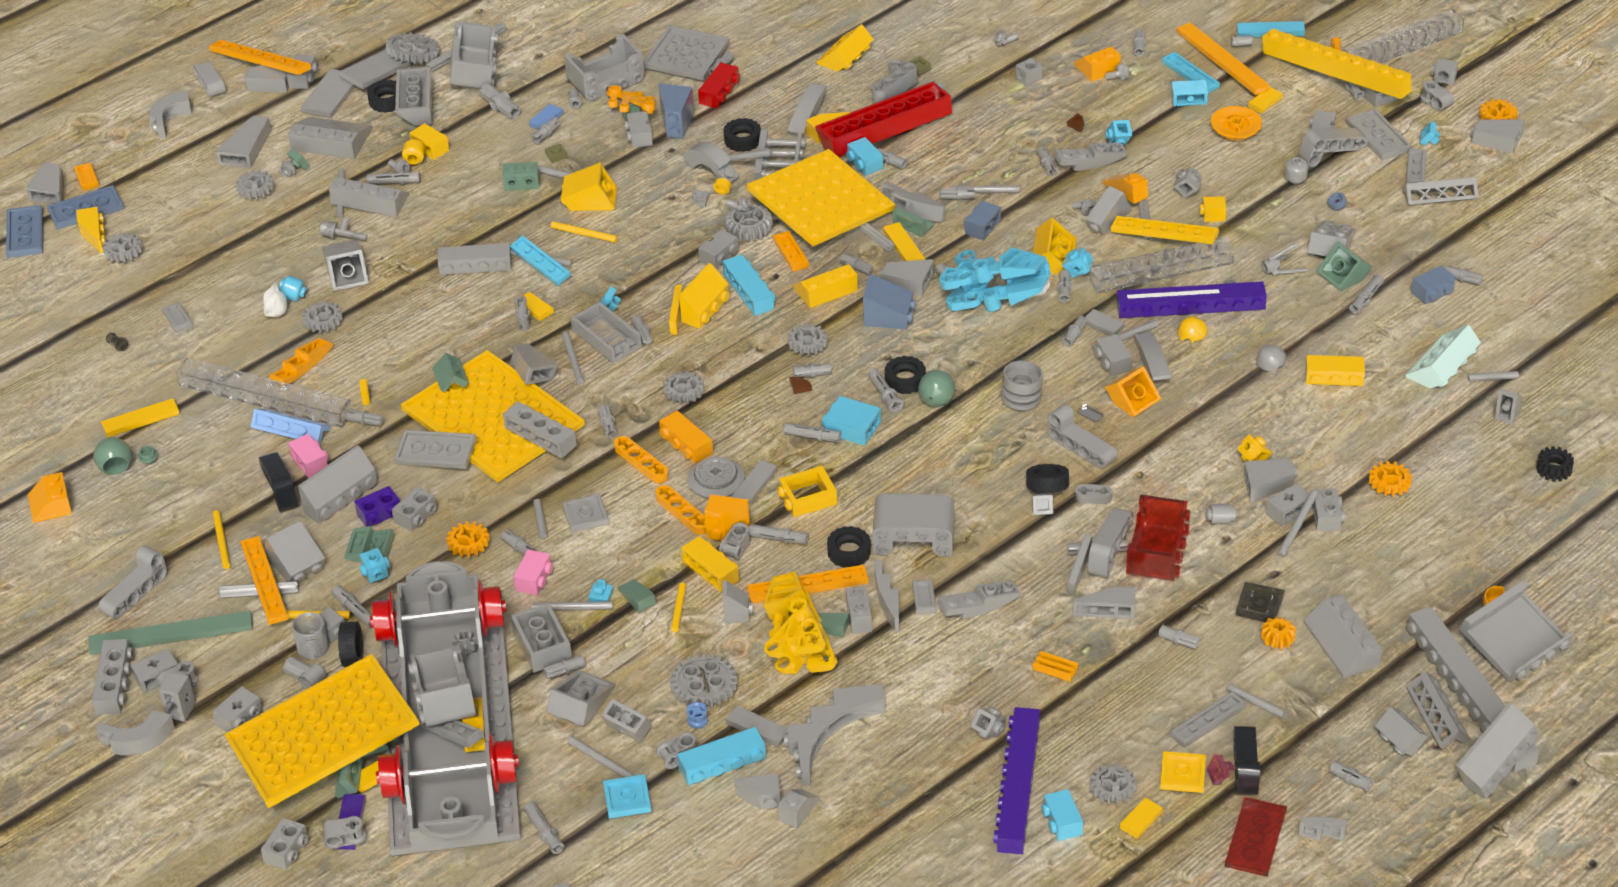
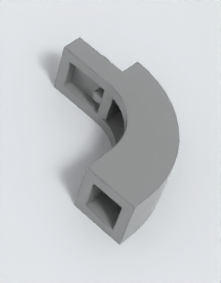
M188 91L169 94L158 100L151 107L149 120L152 130L155 133L158 132L159 139L166 138L165 126L169 120L177 116L192 114Z
M700 142L682 155L692 169L699 164L706 165L714 172L717 178H725L730 183L739 177L729 163L732 159L713 143Z
M152 710L147 719L136 727L121 729L99 723L95 729L99 742L104 745H111L113 754L137 755L161 745L171 735L175 727L170 714Z

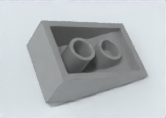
M578 670L551 689L547 712L554 714L557 718L572 721L575 725L584 726L594 718L616 684Z

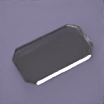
M1082 405L1077 410L1079 415L1093 422H1099L1103 418L1102 412L1088 405Z

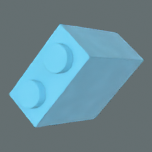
M839 396L831 404L829 412L823 416L822 425L829 430L841 431V439L866 446L881 423V408Z

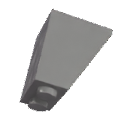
M357 239L322 247L333 291L369 284L362 249Z
M301 521L266 538L264 550L267 559L287 582H300L306 575L310 573L315 574L322 570L325 557Z

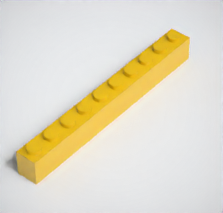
M1271 29L1262 36L1264 54L1399 99L1404 98L1412 91L1411 73L1355 56L1277 29Z

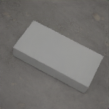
M179 302L162 308L163 314L175 333L193 327L190 318Z
M1095 309L1084 317L1088 320L1087 326L1109 336L1118 334L1124 328L1123 322Z
M932 579L912 581L916 615L936 613Z

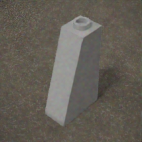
M250 117L216 150L218 164L252 168L271 132L269 117Z

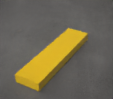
M900 222L883 227L884 234L895 243L894 247L903 261L926 260Z
M172 398L101 421V424L108 438L179 415L180 413Z

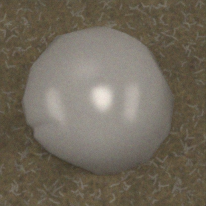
M1266 345L1260 349L1256 364L1265 371L1275 372L1278 367L1284 366L1287 356L1279 346Z

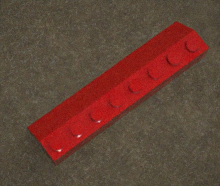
M932 81L819 124L815 128L824 149H829L835 155L841 157L847 152V144L865 137L873 144L951 114V95Z

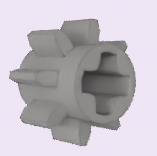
M461 630L454 634L455 639L452 640V645H459L461 654L468 655L476 651L475 645H478V639L474 636L473 631Z

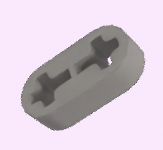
M1080 484L1075 489V499L1080 503L1108 504L1112 500V489L1106 485Z

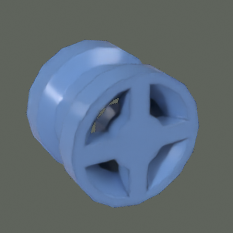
M700 702L690 704L686 709L688 725L695 729L705 727L708 723L707 707Z

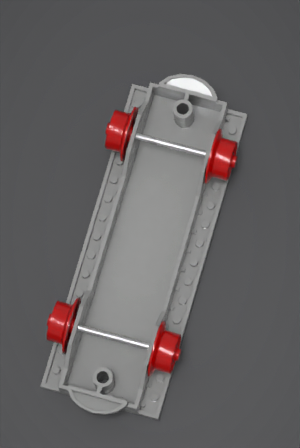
M435 561L423 564L413 569L406 576V582L397 583L398 598L394 599L393 591L391 590L388 599L372 601L370 624L371 628H374L376 641H381L382 669L418 719L420 715L412 682L416 680L414 675L410 676L408 664L412 663L410 655L453 646L452 640L455 639V633L461 630L473 631L474 636L478 639V645H475L476 651L468 655H461L467 679L469 678L473 698L482 697L485 750L465 752L463 745L418 726L388 742L389 750H386V755L378 756L379 771H376L377 784H380L383 799L388 798L391 856L521 840L516 787V767H519L518 754H514L504 639L503 612H507L506 601L501 598L500 586L484 588L481 581L478 580V574L467 575V569L460 564L449 561Z

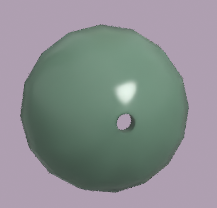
M932 370L921 377L918 393L922 401L929 406H945L952 400L955 394V383L948 373Z
M108 437L101 440L94 450L96 466L100 471L107 474L115 475L124 472L132 461V452L129 445L117 437Z

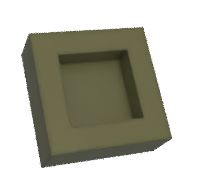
M921 56L910 61V63L917 65L918 76L931 69V63Z
M561 144L545 148V154L551 163L568 158L567 152Z

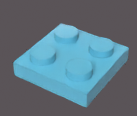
M645 774L603 781L609 819L651 812Z

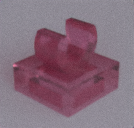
M1214 754L1206 770L1213 785H1221L1224 779L1230 778L1229 770L1233 771L1235 768L1232 762H1225L1222 755Z

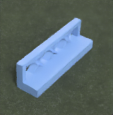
M254 409L251 428L294 439L309 434L319 444H321L323 431H330L331 425L268 409Z

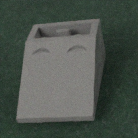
M1325 220L1320 222L1311 232L1307 253L1327 257L1337 242L1350 248L1356 229L1347 224H1341V226L1334 225L1332 221Z

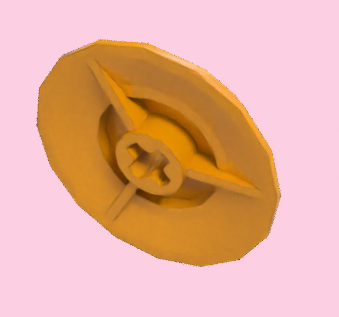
M1228 106L1217 110L1212 115L1210 123L1218 134L1229 140L1237 141L1255 135L1261 129L1262 119L1258 113L1247 107Z

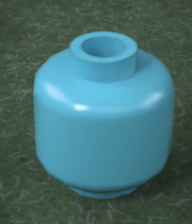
M287 276L282 278L279 290L284 293L288 300L296 302L300 297L304 298L307 287H304L302 279Z

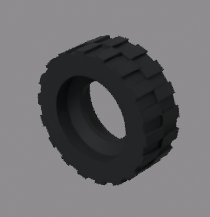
M383 80L373 83L368 88L369 90H367L370 108L380 113L395 111L396 81ZM387 94L393 95V96L388 97V98H380V96H382V95H387Z
M738 118L728 122L723 129L726 147L736 152L756 149L759 145L760 124L753 121V119ZM739 133H748V134H751V135L746 136V137H737V136H734V135L739 134Z
M898 356L895 359H891L885 367V381L890 388L895 389L900 394L918 392L920 379L926 374L924 363L913 356ZM911 372L914 376L911 378H899L896 374Z
M1059 464L1032 466L1026 471V487L1028 490L1037 493H1056L1066 490L1069 487V469Z
M844 526L837 528L827 538L828 558L836 566L845 568L863 565L871 556L870 536L859 527ZM844 543H855L859 545V548L854 551H843L839 549V546Z
M358 621L341 622L339 626L338 650L343 667H348L363 659V635Z

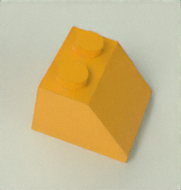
M1111 46L1078 59L1074 62V65L1093 82L1104 78L1105 73L1116 71L1115 66L1121 63V54Z
M1144 366L1129 371L1105 387L1113 403L1132 417H1135L1162 399Z
M62 472L43 476L28 494L33 523L72 514Z
M710 494L705 508L707 539L722 541L731 527L738 522L747 524L749 528L751 525L749 500Z

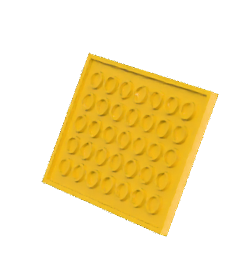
M488 350L462 365L469 381L465 388L452 383L443 392L440 390L438 382H435L400 404L402 411L429 431L476 434L477 440L470 462L497 483L547 451L504 427L503 413L517 401L528 405L539 413H543L548 418L556 420L575 432L585 426L584 419L537 385L525 384L515 369Z
M370 654L224 735L265 804L270 808L405 732L412 730L420 725V723L373 654Z

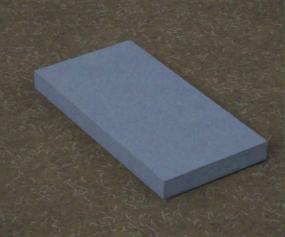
M113 185L46 206L57 230L78 224L76 210L98 207L99 213H102L103 216L124 210L123 203Z
M42 205L7 209V258L42 254Z

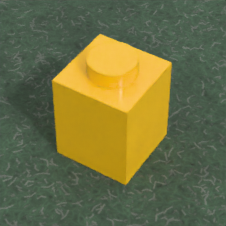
M1225 196L1203 197V204H1200L1199 212L1200 215H1203L1204 222H1222L1226 220Z

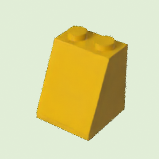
M600 162L564 176L560 198L563 205H566L570 211L614 210L617 186Z

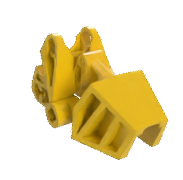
M793 571L772 577L763 606L772 620L773 629L769 632L770 639L766 642L764 651L769 657L778 658L775 663L777 671L781 674H797L804 664H807L806 667L811 673L830 671L835 668L838 661L829 642V636L820 624L822 620L807 588L802 586L797 572ZM773 645L778 646V647L775 648L774 650L769 651V648H770L771 646H773ZM826 655L828 656V660H829V661H827V662H826V660H825V658H824V656H826ZM789 661L785 668H780L783 663Z

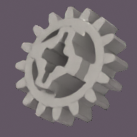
M252 170L250 173L245 172V176L240 175V179H236L235 185L238 195H242V198L248 197L249 200L252 197L258 199L260 196L264 198V194H270V190H273L274 186L271 174H267V171L261 173V170H258V172Z
M121 232L117 236L113 234V238H107V242H104V247H102L106 259L109 258L111 262L116 260V263H119L120 260L124 263L128 259L132 261V257H138V253H141V248H143L139 236L136 237L134 233L129 235V232H126L125 235Z
M324 300L321 304L317 301L316 305L310 304V308H305V313H302L304 326H306L307 330L312 329V332L319 330V333L323 330L329 332L330 328L336 329L335 325H340V321L343 320L341 308L338 307V304L333 305L332 301L326 303Z
M805 323V326L799 324L798 328L793 327L792 332H788L787 341L789 349H793L794 353L800 352L801 356L807 353V356H810V353L817 355V351L822 352L823 347H827L828 338L826 330H821V326L815 327L814 323L808 326V323Z
M688 370L685 373L679 371L677 375L672 373V378L666 377V381L663 383L664 395H666L667 399L672 398V403L679 401V404H682L685 401L686 404H689L690 400L696 402V397L701 398V393H704V381L701 380V376H696V372L689 374Z
M1108 763L1106 768L1100 765V770H1094L1093 775L1090 776V791H1093L1094 797L1099 796L1100 802L1107 800V805H1110L1111 801H1114L1116 805H1119L1120 800L1126 803L1127 797L1133 798V792H1136L1137 778L1133 777V771L1127 772V766L1119 768V763L1115 767Z

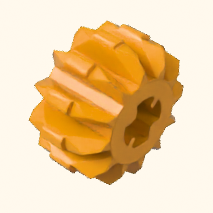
M1277 616L1274 619L1268 618L1261 627V640L1264 641L1265 646L1271 645L1272 650L1274 648H1279L1280 650L1283 647L1289 648L1295 641V626L1291 620L1286 621L1285 617L1282 619H1278Z

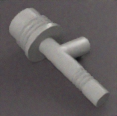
M347 218L342 219L340 228H338V222L323 221L320 227V235L331 237V239H335L336 235L362 241L367 240V234L347 230L349 223Z

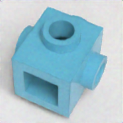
M1129 120L1112 121L1106 129V138L1109 140V143L1117 142L1122 143L1124 146L1132 137Z
M1082 247L1077 250L1073 249L1066 254L1062 266L1074 278L1081 274H1087L1091 270L1094 259Z
M378 548L359 554L361 574L363 577H367L369 583L389 577L387 568H390L388 559L382 556Z

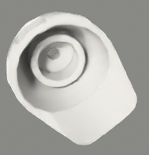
M276 282L264 293V314L268 317H279L287 310V298L279 290Z

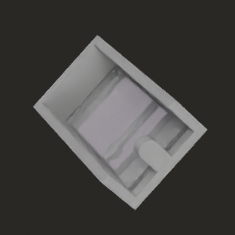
M601 302L571 317L572 332H576L607 357L612 364L642 347L640 333Z

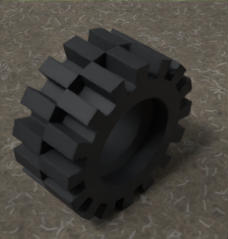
M1551 446V449L1546 447L1545 451L1542 449L1538 455L1537 473H1540L1542 478L1546 476L1545 480L1549 481L1551 478L1552 482H1555L1556 479L1559 482L1562 479L1567 480L1571 476L1574 464V457H1572L1571 453H1567L1568 450L1564 449L1562 451V447L1555 449V446Z

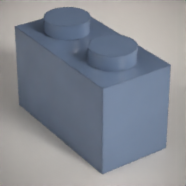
M981 201L964 220L965 234L984 241L1001 221V207Z
M1441 265L1413 278L1411 293L1424 304L1430 303L1453 292L1456 277Z

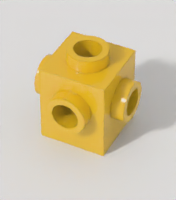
M1248 434L1237 448L1241 452V458L1244 461L1267 460L1273 453L1265 445L1267 442L1259 435L1254 437Z

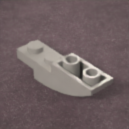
M1099 142L1089 143L1088 149H1056L1054 156L1059 165H1071L1074 171H1081L1116 162L1124 158L1127 152L1122 143Z
M888 181L883 183L882 193L896 204L895 208L898 207L925 220L944 221L945 205L919 192L912 194Z
M1013 580L977 585L973 592L941 596L938 598L937 603L945 616L959 614L962 619H967L996 610L1018 598L1021 592Z

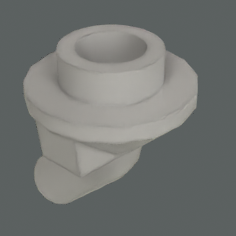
M1000 30L994 36L995 45L997 46L1018 39L1016 33L1006 37L1004 30Z
M1119 63L1115 66L1116 71L1105 73L1106 80L1117 77L1120 80H1124L1129 77L1130 70L1127 65Z
M391 159L388 162V165L393 168L394 173H400V171L410 172V165L406 160H399L396 163Z
M741 195L738 202L727 199L726 205L738 209V211L749 212L751 201L748 197Z
M1086 198L1072 203L1073 209L1081 208V212L1086 216L1089 215L1096 205L1095 200H1087Z

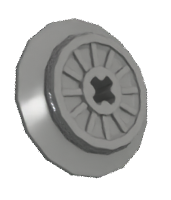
M711 457L695 464L689 471L687 481L690 489L695 494L704 498H709L710 494L729 497L742 484L745 474L742 467L735 461L724 457Z

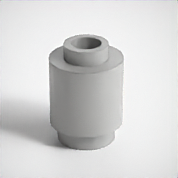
M1210 504L1209 508H1206V520H1209L1210 524H1225L1235 521V506H1230V504Z

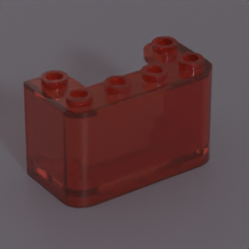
M1140 494L1139 511L1137 512L1132 543H1129L1127 548L1126 574L1175 581V577L1179 578L1181 566H1178V564H1182L1184 555L1181 549L1185 550L1187 538L1184 536H1188L1190 524L1186 523V521L1189 522L1191 510L1187 509L1188 501Z

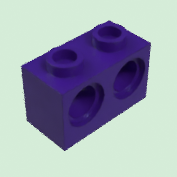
M387 486L355 500L357 516L366 527H372L392 518V509L400 502V499L391 487Z

